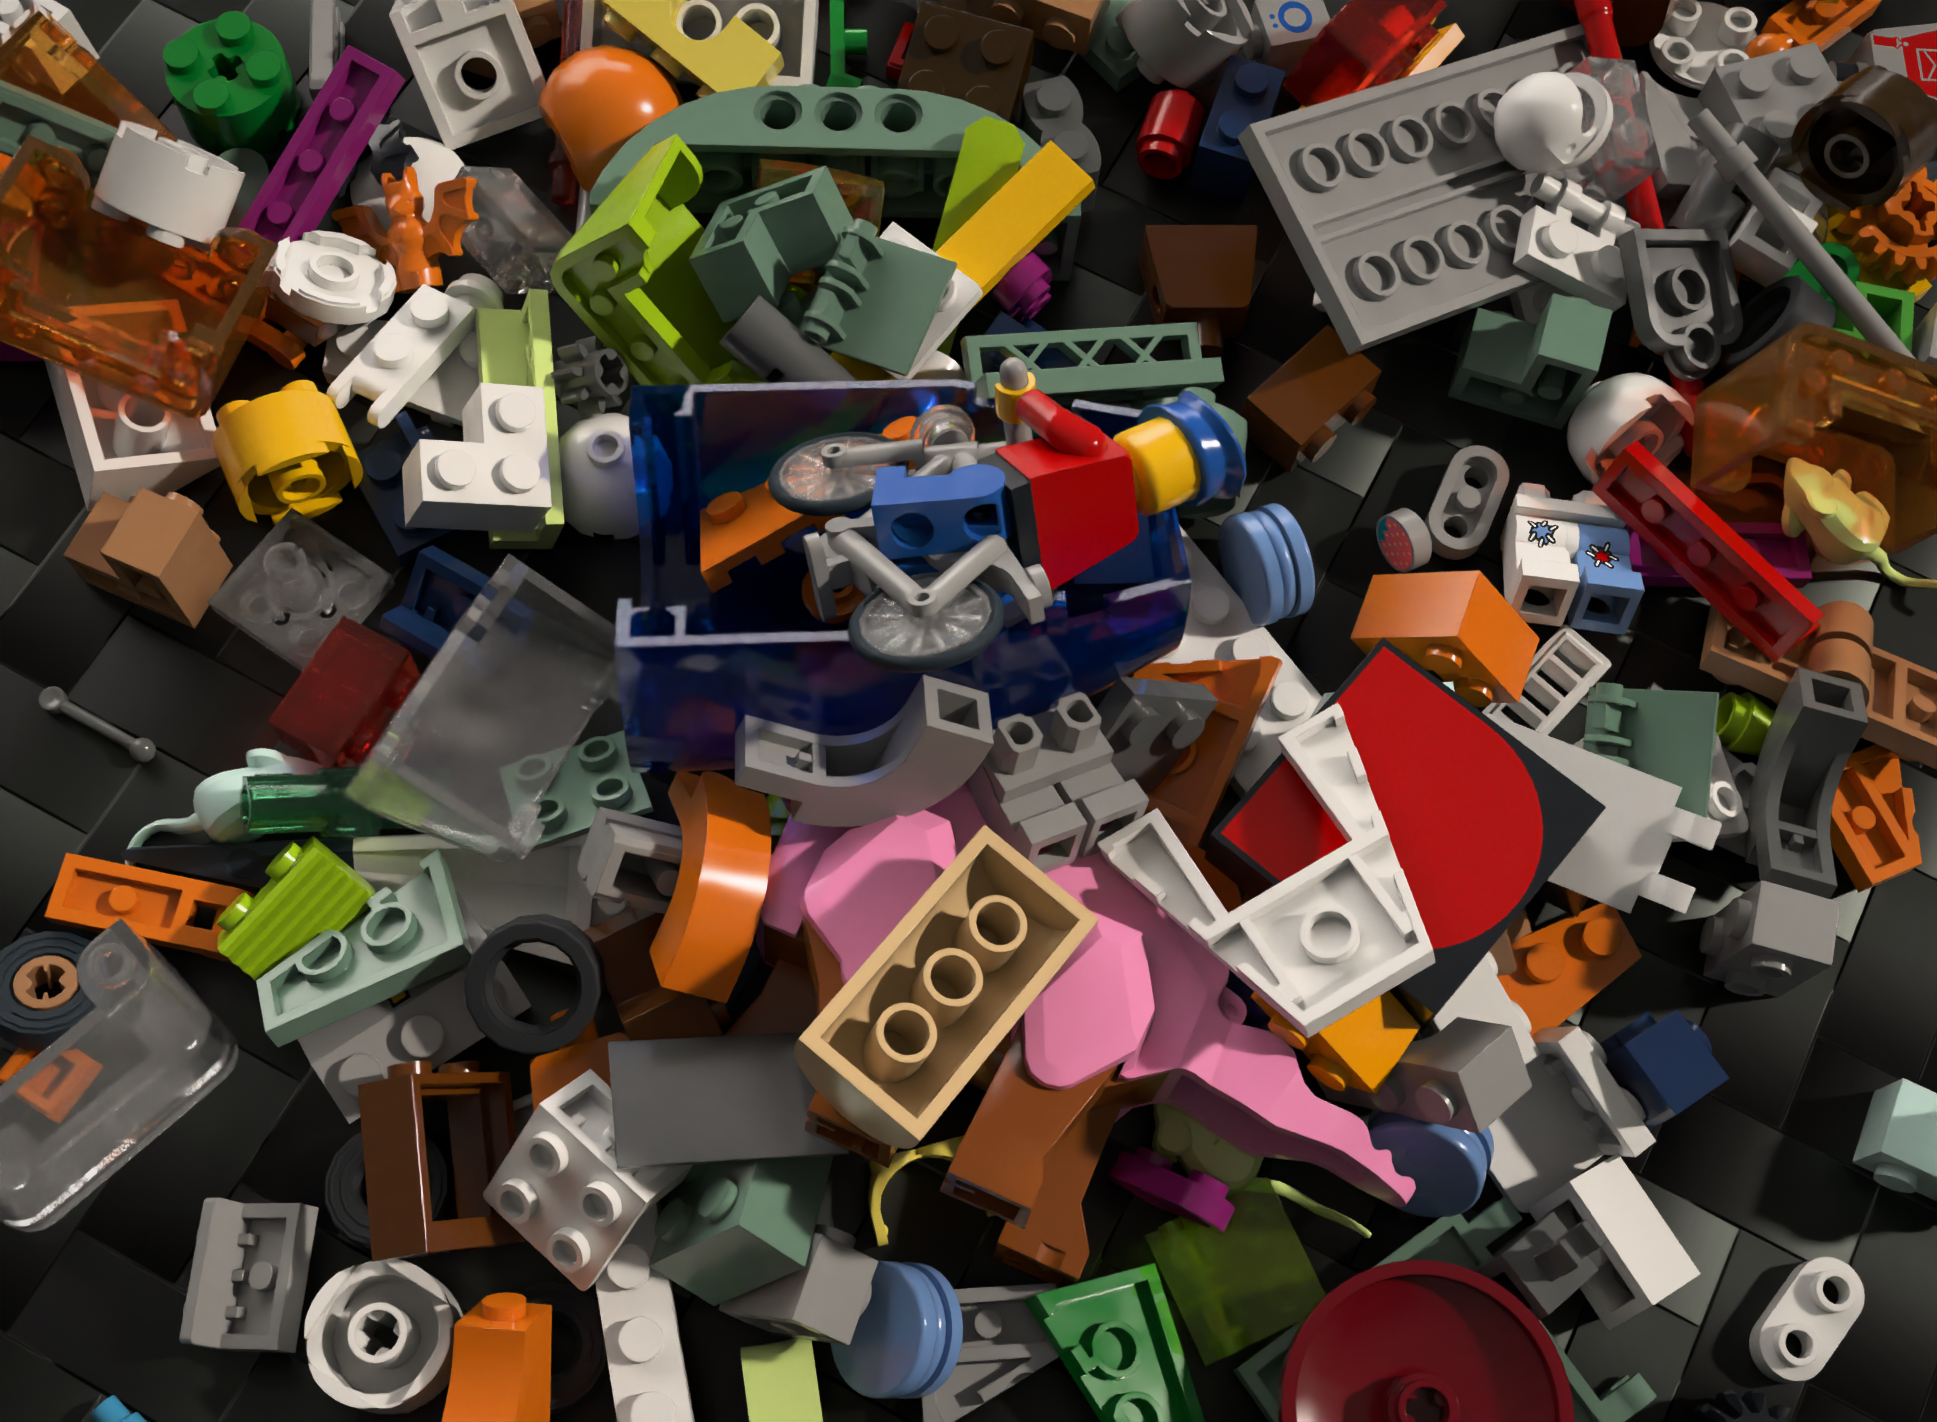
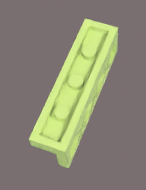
M529 289L522 310L478 308L475 326L479 384L492 383L543 387L552 508L531 533L488 531L489 549H552L565 525L554 378L551 377V372L554 369L548 290Z

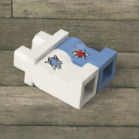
M1523 482L1519 485L1500 536L1501 551H1503L1505 600L1528 623L1562 627L1568 614L1569 628L1625 635L1645 591L1641 573L1632 572L1629 557L1630 539L1628 531L1624 529L1626 523L1593 491L1583 490L1573 495L1571 501L1553 499L1550 497V492L1545 488V485ZM1528 589L1543 593L1549 599L1550 604L1536 606L1524 601ZM1591 597H1595L1604 601L1610 607L1611 612L1598 614L1586 608Z

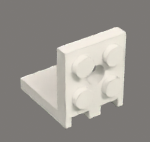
M514 0L395 1L389 17L445 148L454 150L542 118L537 105L539 95L546 84V80ZM472 58L488 60L496 70L497 78L494 84L484 90H477L467 85L461 72L464 63Z

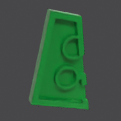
M1155 1263L1036 1294L1024 1300L1101 1422H1205Z

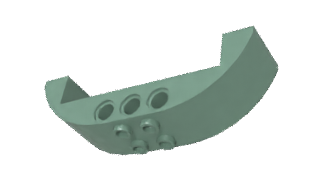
M815 84L755 86L718 92L673 109L650 122L627 141L602 170L590 191L589 205L591 215L651 147L677 133L695 155L703 171V180L697 194L689 201L683 203L690 213H715L719 204L723 201L789 179L790 177L787 173H794L792 170L797 168L796 165L811 168H820L826 165L834 181H837L836 177H841L839 173L867 179L864 192L857 201L868 199L867 197L875 198L872 217L941 218L966 127L984 116L1009 122L991 111L961 99L927 91L879 88L872 85H864L857 88L821 87ZM1017 128L1025 144L1019 171L1042 148L1024 131ZM857 201L847 206L850 213L854 206L858 205ZM1081 203L1028 253L1034 252L1051 269L1052 281H1070L1081 221Z

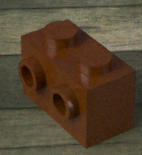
M1327 325L1247 397L1241 413V417L1247 421V436L1288 473H1291L1306 458L1314 463L1334 443L1337 438L1334 432L1347 421L1354 426L1373 407L1377 398L1372 394V391L1382 371L1360 352L1348 355L1338 333Z

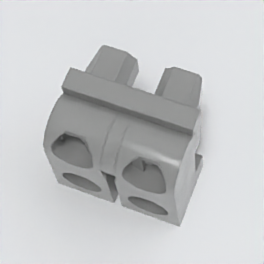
M1082 692L1060 698L1056 708L1031 717L1018 713L999 720L996 729L992 730L994 745L974 774L968 779L971 795L988 827L1044 874L1075 862L1077 853L1083 859L1100 852L1097 843L1142 817L1149 802V798L1136 780L1131 779L1125 782L1111 763L1114 750L1099 729L1101 717L1087 695ZM1111 821L1110 827L1106 828L1103 831H1099L1100 826L1102 824ZM1052 844L1049 851L1038 855L1040 848Z

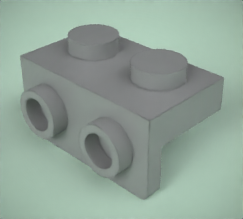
M206 1198L203 1203L200 1224L196 1235L191 1275L183 1307V1319L179 1336L180 1342L185 1345L222 1351L295 1353L319 1208L302 1203H240L224 1198Z

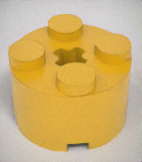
M293 381L285 385L279 392L267 394L252 401H232L221 407L216 414L219 426L213 436V448L239 511L247 520L258 523L255 514L270 515L274 525L291 524L311 519L333 509L343 500L339 491L350 481H352L356 489L362 480V465L337 407H335L329 396L318 392L316 385L312 381Z

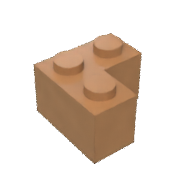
M143 487L139 489L136 496H131L128 501L103 492L63 554L84 582L194 629L233 567L219 544L221 538L209 528L202 517L204 511L197 503L176 492H168L166 497Z

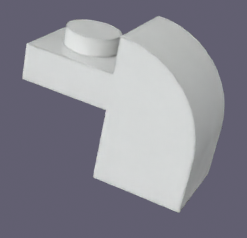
M1775 167L1766 179L1808 230L1813 233L1818 225V222L1813 219L1823 202L1809 192L1802 182ZM1751 202L1740 221L1732 230L1728 240L1734 269L1766 288L1770 284L1782 279L1791 270L1797 260V256Z

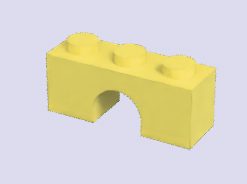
M599 0L603 9L607 12L602 20L614 32L629 43L632 42L635 36L640 38L654 50L649 58L667 71L673 79L677 80L683 73L700 87L695 94L699 99L718 92L746 87L769 86L785 66L782 53L735 15L715 37L707 40H694L684 36L678 31L676 26L678 13L687 0Z

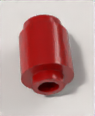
M1172 89L1159 92L1151 99L1136 143V151L1140 168L1153 177L1160 179L1175 178L1191 162L1205 120L1203 106L1191 93L1181 89Z

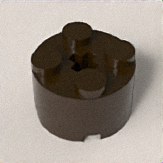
M1871 65L1861 72L1851 75L1800 118L1794 129L1791 140L1792 156L1798 152L1803 168L1798 175L1804 186L1820 201L1840 210L1854 211L1859 206L1873 205V207L1884 204L1933 158L1937 150V100L1928 97L1909 78L1896 72L1888 71L1880 65Z

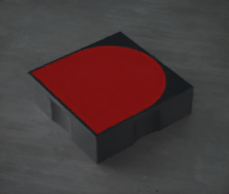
M1382 638L1315 715L1337 702L1341 706L1351 738L1366 771L1376 804L1382 813L1398 862L1404 871L1432 945L1436 963L1389 990L1421 1026L1418 1032L1422 1034L1523 908L1531 901L1581 840L1606 806L1394 645ZM1281 753L1210 834L1204 859L1251 897L1255 898L1348 842L1284 754Z

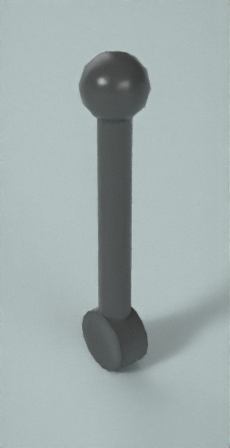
M48 687L41 692L39 704L48 714L58 715L64 713L128 749L131 758L136 762L145 763L154 758L156 747L150 739L144 737L135 739L69 702L65 692L59 687Z

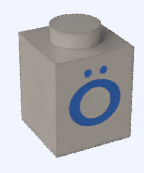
M1254 0L1251 12L1253 30L1246 37L1249 40L1243 46L1248 60H1254V62L1286 71L1284 77L1325 69L1336 32L1323 0Z

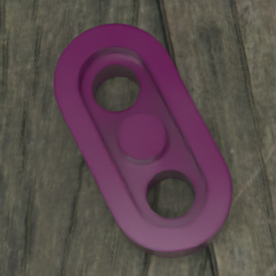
M1031 252L1018 262L991 293L993 305L1014 320L1019 316L1022 318L1026 316L1032 319L1052 297L1048 293L1051 288L1049 284L1052 281L1051 269L1034 252Z
M1138 1146L1134 1155L1123 1151L1119 1152L1107 1175L1108 1179L1135 1197L1204 1229L1221 1235L1224 1233L1236 1209L1225 1199L1229 1191L1226 1185L1195 1169L1191 1170L1188 1178L1172 1172L1175 1166L1172 1162L1142 1146Z

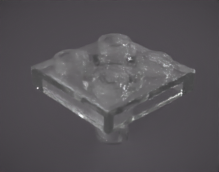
M291 508L208 600V603L214 612L305 675L314 679L393 588L395 583L391 574ZM327 566H330V567L333 568V569H332V572L328 569ZM332 606L337 608L335 615L331 618L320 617L322 610L327 615L331 613ZM283 613L291 614L289 622L287 624H275L277 620H285V615Z

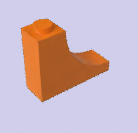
M495 1293L484 1297L454 1324L452 1367L442 1422H550L552 1305L526 1303V1297L518 1293Z

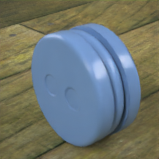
M1272 503L1258 507L1254 511L1240 512L1228 516L1223 521L1219 534L1222 570L1225 581L1243 601L1252 623L1258 627L1266 626L1277 622L1279 619L1296 617L1309 611L1315 595L1314 567L1305 536L1293 515L1282 505Z
M1372 1109L1367 1126L1372 1146L1376 1150H1389L1392 1154L1395 1172L1401 1176H1408L1414 1179L1416 1186L1415 1192L1404 1207L1396 1208L1421 1217L1440 1218L1442 1216L1451 1217L1461 1214L1477 1202L1494 1155V1141L1489 1127L1478 1134L1409 1118L1397 1113H1386Z
M878 1261L871 1282V1298L867 1308L859 1317L850 1346L831 1343L834 1361L846 1383L863 1396L874 1399L922 1398L938 1390L949 1378L957 1363L963 1339V1320L960 1304L949 1281L935 1268L922 1263Z

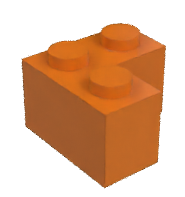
M1480 570L1373 575L1350 637L1366 655L1371 652L1382 638L1386 639L1426 671L1434 670L1444 682L1453 681L1455 693L1475 707H1487L1491 703H1519L1540 640Z

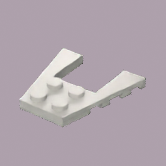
M1338 702L1279 736L1278 741L1281 752L1348 843L1229 913L1226 911L1158 808L1097 843L1102 856L1115 870L1307 1038L1436 963L1434 951L1404 871L1398 862L1382 813L1376 804L1358 750L1353 743L1344 713Z

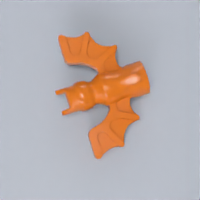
M405 167L403 178L400 181H396L391 173H382L381 175L386 210L392 222L387 232L379 223L373 208L368 205H354L332 212V218L339 223L343 234L366 242L377 250L375 258L384 265L388 260L392 266H395L397 282L395 293H415L423 284L438 289L444 287L441 268L438 262L439 255L445 253L448 256H462V234L469 224L479 219V215L474 212L472 202L473 189L477 185V180L475 178L461 177L438 183L434 189V208L429 223L423 218L424 197L419 191L417 173L414 167Z

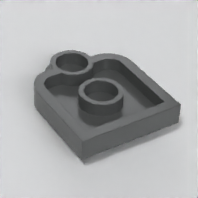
M1632 229L1618 236L1633 326L1639 340L1651 351L1662 353L1666 366L1677 378L1692 382L1707 376L1713 366L1719 361L1721 348L1735 342L1743 328V316L1727 229Z
M1119 676L1096 709L1101 717L1099 729L1114 750L1111 763L1125 782L1135 779L1144 793L1148 794L1165 779L1187 746L1199 738L1204 730L1206 719L1219 701L1203 684Z

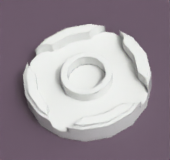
M317 230L304 232L302 240L291 243L289 242L290 237L280 241L273 251L269 267L270 286L282 302L302 315L325 323L353 325L371 322L384 315L393 302L397 285L395 270L388 260L384 265L375 258L377 250L362 240L342 233Z

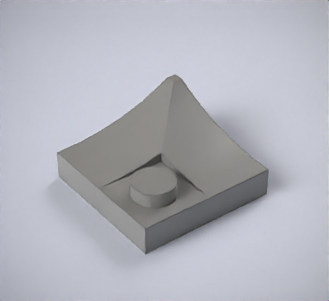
M1642 71L1630 82V91L1656 195L1660 199L1682 200L1710 154V151L1687 125L1704 108L1698 98L1686 97L1664 89L1652 79L1648 72Z

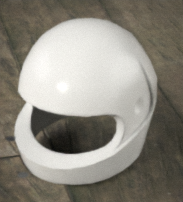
M1538 72L1517 82L1499 100L1494 114L1495 142L1503 157L1519 170L1546 174L1577 167L1597 152L1611 129L1613 104L1610 95L1603 85L1586 74H1561L1558 72ZM1577 87L1582 88L1590 95L1595 108L1593 125L1586 133H1582L1581 129L1583 104Z

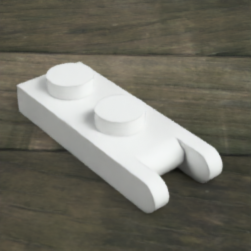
M423 284L331 383L326 395L330 397L335 407L339 409L345 407L356 394L374 401L368 411L367 421L379 428L386 427L475 327L476 314L474 307Z

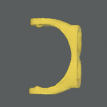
M964 1136L936 1142L918 1149L895 1153L889 1168L873 1161L868 1162L871 1172L868 1208L878 1247L888 1245V1227L883 1222L880 1208L881 1195L890 1178L905 1165L919 1159L939 1158L952 1162ZM985 1211L987 1217L995 1216L994 1214Z

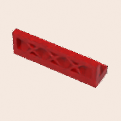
M1638 441L1633 442L1621 451L1591 489L1773 663L1803 642L1821 625L1818 621L1824 614Z

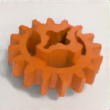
M1926 167L1884 204L1873 207V205L1859 206L1854 211L1838 209L1839 213L1846 216L1838 226V231L1853 235V239L1846 247L1852 252L1862 251L1866 255L1861 265L1863 268L1868 269L1875 264L1882 266L1883 279L1887 281L1896 272H1902L1907 284H1914L1921 274L1929 281L1935 280L1937 277V242L1935 246L1928 248V243L1931 240H1937V180L1932 182L1926 179Z

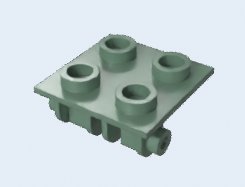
M856 218L852 227H844L841 233V241L832 260L828 261L827 271L818 283L819 288L811 306L804 313V321L800 330L823 349L907 377L956 270L957 263L875 237L878 231L877 227L866 220Z
M1598 682L1596 687H1589L1583 749L1683 787L1675 807L1707 818L1719 693L1623 688L1621 684Z
M624 730L607 736L593 737L580 745L543 757H532L522 761L519 765L499 771L523 855L589 833L595 813L599 807L636 816L654 811Z

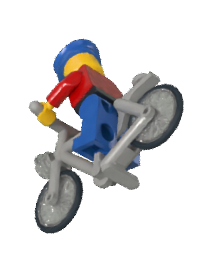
M1009 357L1000 366V383L998 382L994 385L996 414L1003 421L1006 441L979 444L978 441H974L975 428L970 417L960 407L949 404L936 405L924 411L915 420L910 431V440L893 441L885 436L873 433L845 432L821 436L804 442L789 450L778 459L770 471L768 486L772 497L778 504L792 512L804 515H843L871 507L858 519L836 517L829 520L825 524L826 533L819 536L818 532L802 536L820 617L823 622L838 618L833 590L853 585L866 596L852 614L848 628L850 643L858 655L876 667L893 672H933L956 666L983 652L997 638L1004 625L1005 609L1003 605L1012 602L1014 599L1031 625L1045 621L1044 608L1053 605L1051 590L1135 540L1139 533L1137 513L1151 516L1182 503L1198 507L1212 497L1216 499H1232L1242 489L1247 472L1244 453L1228 423L1202 398L1190 391L1180 393L1177 402L1164 405L1150 404L1144 407L1138 416L1137 426L1116 434L1112 440L1099 427L1061 407L1045 393L1036 389V379L1032 373L1027 372L1026 364L1017 357ZM1032 430L1042 438L1033 439ZM910 460H914L915 469L908 470Z

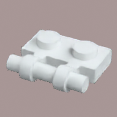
M1538 174L1531 184L1530 194L1544 201L1545 208L1543 209L1535 205L1522 215L1513 265L1575 297L1583 298L1593 305L1613 310V313L1625 305L1627 297L1620 248L1614 246L1615 239L1618 240V236L1632 229H1641L1640 223L1626 217V211L1623 207L1608 200L1600 203L1584 195L1581 185L1568 178L1563 177L1556 180L1546 174ZM1573 216L1588 224V232L1572 224L1571 217Z

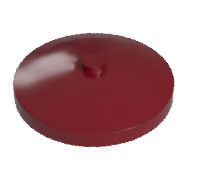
M1406 1260L1376 1266L1352 1276L1323 1296L1306 1315L1290 1342L1284 1358L1278 1390L1279 1422H1574L1573 1399L1564 1364L1555 1344L1534 1314L1516 1296L1488 1277L1465 1267L1433 1260Z

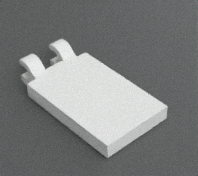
M1487 712L1486 716L1606 806L1581 840L1549 877L1548 881L1629 914L1638 895L1686 914L1696 888L1659 874V871L1674 837L1710 851L1715 844L1722 824L1675 807L1683 787Z

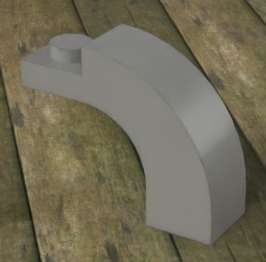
M923 674L903 708L892 719L875 729L845 736L816 734L745 714L735 732V785L791 799L792 821L809 825L854 827L865 826L894 815L907 817L929 808L951 795L980 766L994 745L989 695L983 691Z

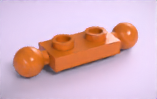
M1793 0L1769 17L1761 31L1762 34L1756 36L1748 43L1744 53L1751 59L1816 42L1820 51L1823 52L1872 16L1882 0H1839L1838 4L1815 0Z

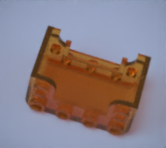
M28 135L0 177V341L186 418L205 416L267 303L279 244L263 238L253 230L236 227H225L218 230L209 246L208 255L186 243L181 249L153 239L145 234V227L136 224L130 218L128 222H124L91 208L89 203V174L81 160L64 147L53 146Z
M1806 322L1799 324L1711 384L1697 396L1694 411L1691 487L1718 496L1727 497L1736 494L1749 483L1752 473V458L1756 455H1761L1787 464L1789 458L1797 457L1809 464L1824 468L1831 476L1837 470L1844 469L1851 476L1850 490L1854 494L1860 491L1870 493L1888 512L1890 516L1888 528L1879 547L1886 552L1896 555L1937 534V366L1816 323Z

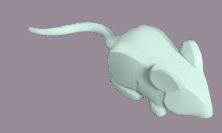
M266 748L249 750L246 753L248 767L215 774L202 781L196 787L193 799L195 813L187 818H166L156 820L144 826L132 838L127 849L141 847L145 840L160 831L181 835L205 831L217 843L253 842L267 832V824L276 820L288 823L298 819L300 814L297 808L303 806L310 799L316 786L326 776L327 770L319 763L286 756L276 750ZM125 860V865L135 867L136 862Z

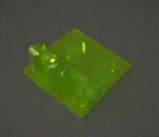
M1268 1176L1225 1197L1236 1209L1222 1235L1185 1220L1184 1216H1181L1158 1227V1230L1145 1236L1205 1366L1303 1320L1319 1300L1326 1295Z

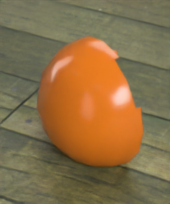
M605 44L577 51L556 67L539 95L537 109L548 128H552L562 144L569 159L571 169L582 189L590 192L602 170L627 141L650 122L683 105L684 102L669 73L656 62L635 49Z

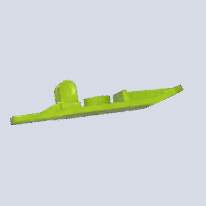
M984 116L966 127L932 250L934 252L1018 172L1025 144L1014 124ZM958 325L937 348V351L947 356L950 355Z

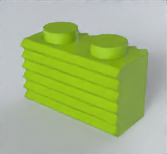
M314 836L309 838L301 848L296 843L291 842L266 868L265 873L271 877L266 886L253 898L246 892L242 893L219 917L216 924L223 930L218 935L217 949L222 955L228 957L233 964L239 966L243 972L249 974L254 981H257L325 930L341 932L359 919L369 908L366 901L376 894L375 888Z

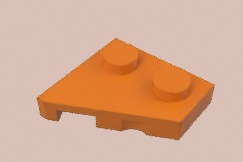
M1878 744L1850 755L1836 790L1831 813V846L1858 893L1905 874L1922 864L1919 835L1914 830L1912 823L1915 813L1912 788L1902 786L1900 757L1896 756L1890 749Z

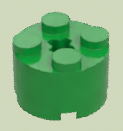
M239 11L225 12L218 19L210 20L191 28L180 38L170 41L165 46L163 59L165 61L166 84L188 132L195 142L205 150L218 154L217 149L227 151L234 148H248L262 155L271 151L276 146L280 138L278 133L283 129L286 131L294 130L295 123L293 120L298 108H301V98L282 46L268 29L252 22L245 13Z

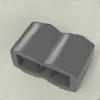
M1064 75L1026 83L1023 91L1019 129L1024 131L1041 148L1052 140L1093 179L1095 189L1081 202V213L1092 211L1101 167V152L1096 138L1082 123L1083 103L1077 88Z

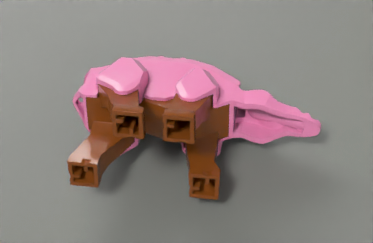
M968 781L945 799L918 813L907 817L894 815L865 826L827 827L792 821L791 799L781 797L786 809L791 814L773 854H771L765 898L755 933L756 944L765 964L773 967V970L761 994L727 1030L724 1036L804 1032L983 825L985 824L988 827L972 797ZM1111 821L1102 824L1100 826L1099 831H1103L1106 828L1110 827ZM1052 844L1040 848L1038 855L1049 851ZM1101 852L1083 859L1077 853L1075 862L1045 873L1097 916L1099 921L968 1081L970 1085L986 1091V1094L957 1149L939 1190L1004 1220V1227L992 1260L1045 1284L1056 1283V1289L1074 1285L1079 1280L1090 1253L1081 1202L1102 1150L1116 1121L1132 1108L1150 1104L1174 1106L1190 1115L1207 1130L1247 1155L1310 1162L1329 1170L1358 1189L1396 1207H1404L1416 1189L1414 1179L1408 1176H1401L1395 1172L1392 1154L1389 1150L1374 1149L1368 1128L1363 1120L1347 1110L1316 1097L1304 1083L1295 1052L1285 1040L1270 1031L1242 1025L1247 1015L1246 1004L1238 995L1226 987L1229 969L1115 870L1104 859ZM816 1091L807 1110L808 1118L804 1131L889 1168L897 1147L885 1144L853 1125Z

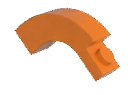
M678 770L668 795L682 830L681 864L671 902L652 942L649 953L661 987L727 1003L751 948L765 898L771 859V820L768 803L764 794L735 785L734 781L721 774L705 771L701 776Z

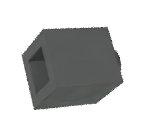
M1551 1212L1517 1233L1474 1271L1507 1289L1539 1321L1551 1314L1599 1271L1588 1255L1602 1247L1605 1242L1587 1219L1568 1230L1557 1215Z

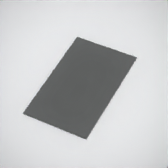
M803 1032L608 1042L617 1169L849 1155V1150L804 1131L808 1118L807 1110L816 1093V1089L802 1072L794 1053L795 1043Z

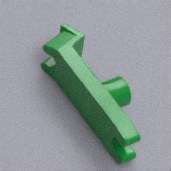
M829 0L831 74L826 87L857 88L863 86V79L845 73V55H867V29H844V0Z

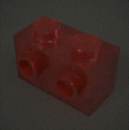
M343 615L269 718L268 723L283 744L349 780L359 764L362 766L366 765L375 756L382 743V730L395 711L402 712L410 705L418 691V678L421 674L409 650Z

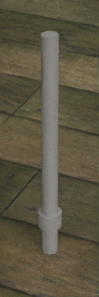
M1705 108L1688 122L1687 125L1717 160L1713 164L1714 168L1728 184L1734 180L1914 399L1920 404L1937 392L1935 381L1754 165L1758 158L1746 143L1742 141L1737 144L1708 108Z

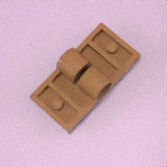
M1833 601L1820 606L1818 609L1824 614L1818 621L1821 625L1803 642L1773 663L1710 603L1699 669L1711 673L1716 679L1725 684L1739 685L1770 698L1777 705H1779L1798 667L1859 683L1862 685L1869 722L1861 738L1890 749L1901 759L1910 762L1918 761L1937 769V673L1874 647V622L1869 612L1862 606L1849 601Z

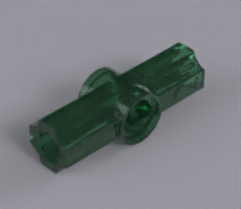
M379 767L318 768V773L255 774L243 776L240 791V816L243 823V832L247 835L319 832V836L323 837L371 836L380 834V829H422L452 826L453 814L456 811V788L452 781L451 770L445 769L379 771Z

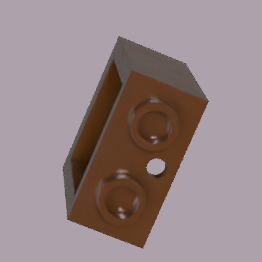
M414 1061L387 1066L388 1079L358 1085L372 1262L472 1251L526 1242V1239L491 1207L483 1197L485 1189L516 1142L510 1072H480L479 1061H461L437 1066V1073H432L431 1061ZM422 1101H447L457 1219L432 1220Z

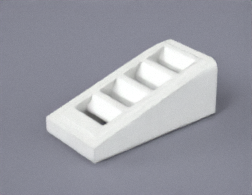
M1562 625L1534 655L1523 688L1551 713L1546 716L1522 695L1519 703H1491L1482 713L1486 715L1488 712L1513 722L1501 712L1508 706L1536 731L1548 735L1588 693L1589 687H1593L1611 667V662L1576 631L1569 628L1568 625ZM1542 670L1568 692L1566 697H1563L1537 673Z

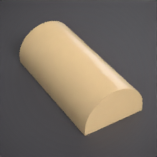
M984 824L798 1038L794 1046L798 1065L816 1091L853 1125L885 1144L902 1149L913 1148L925 1136L1095 926L1099 918Z

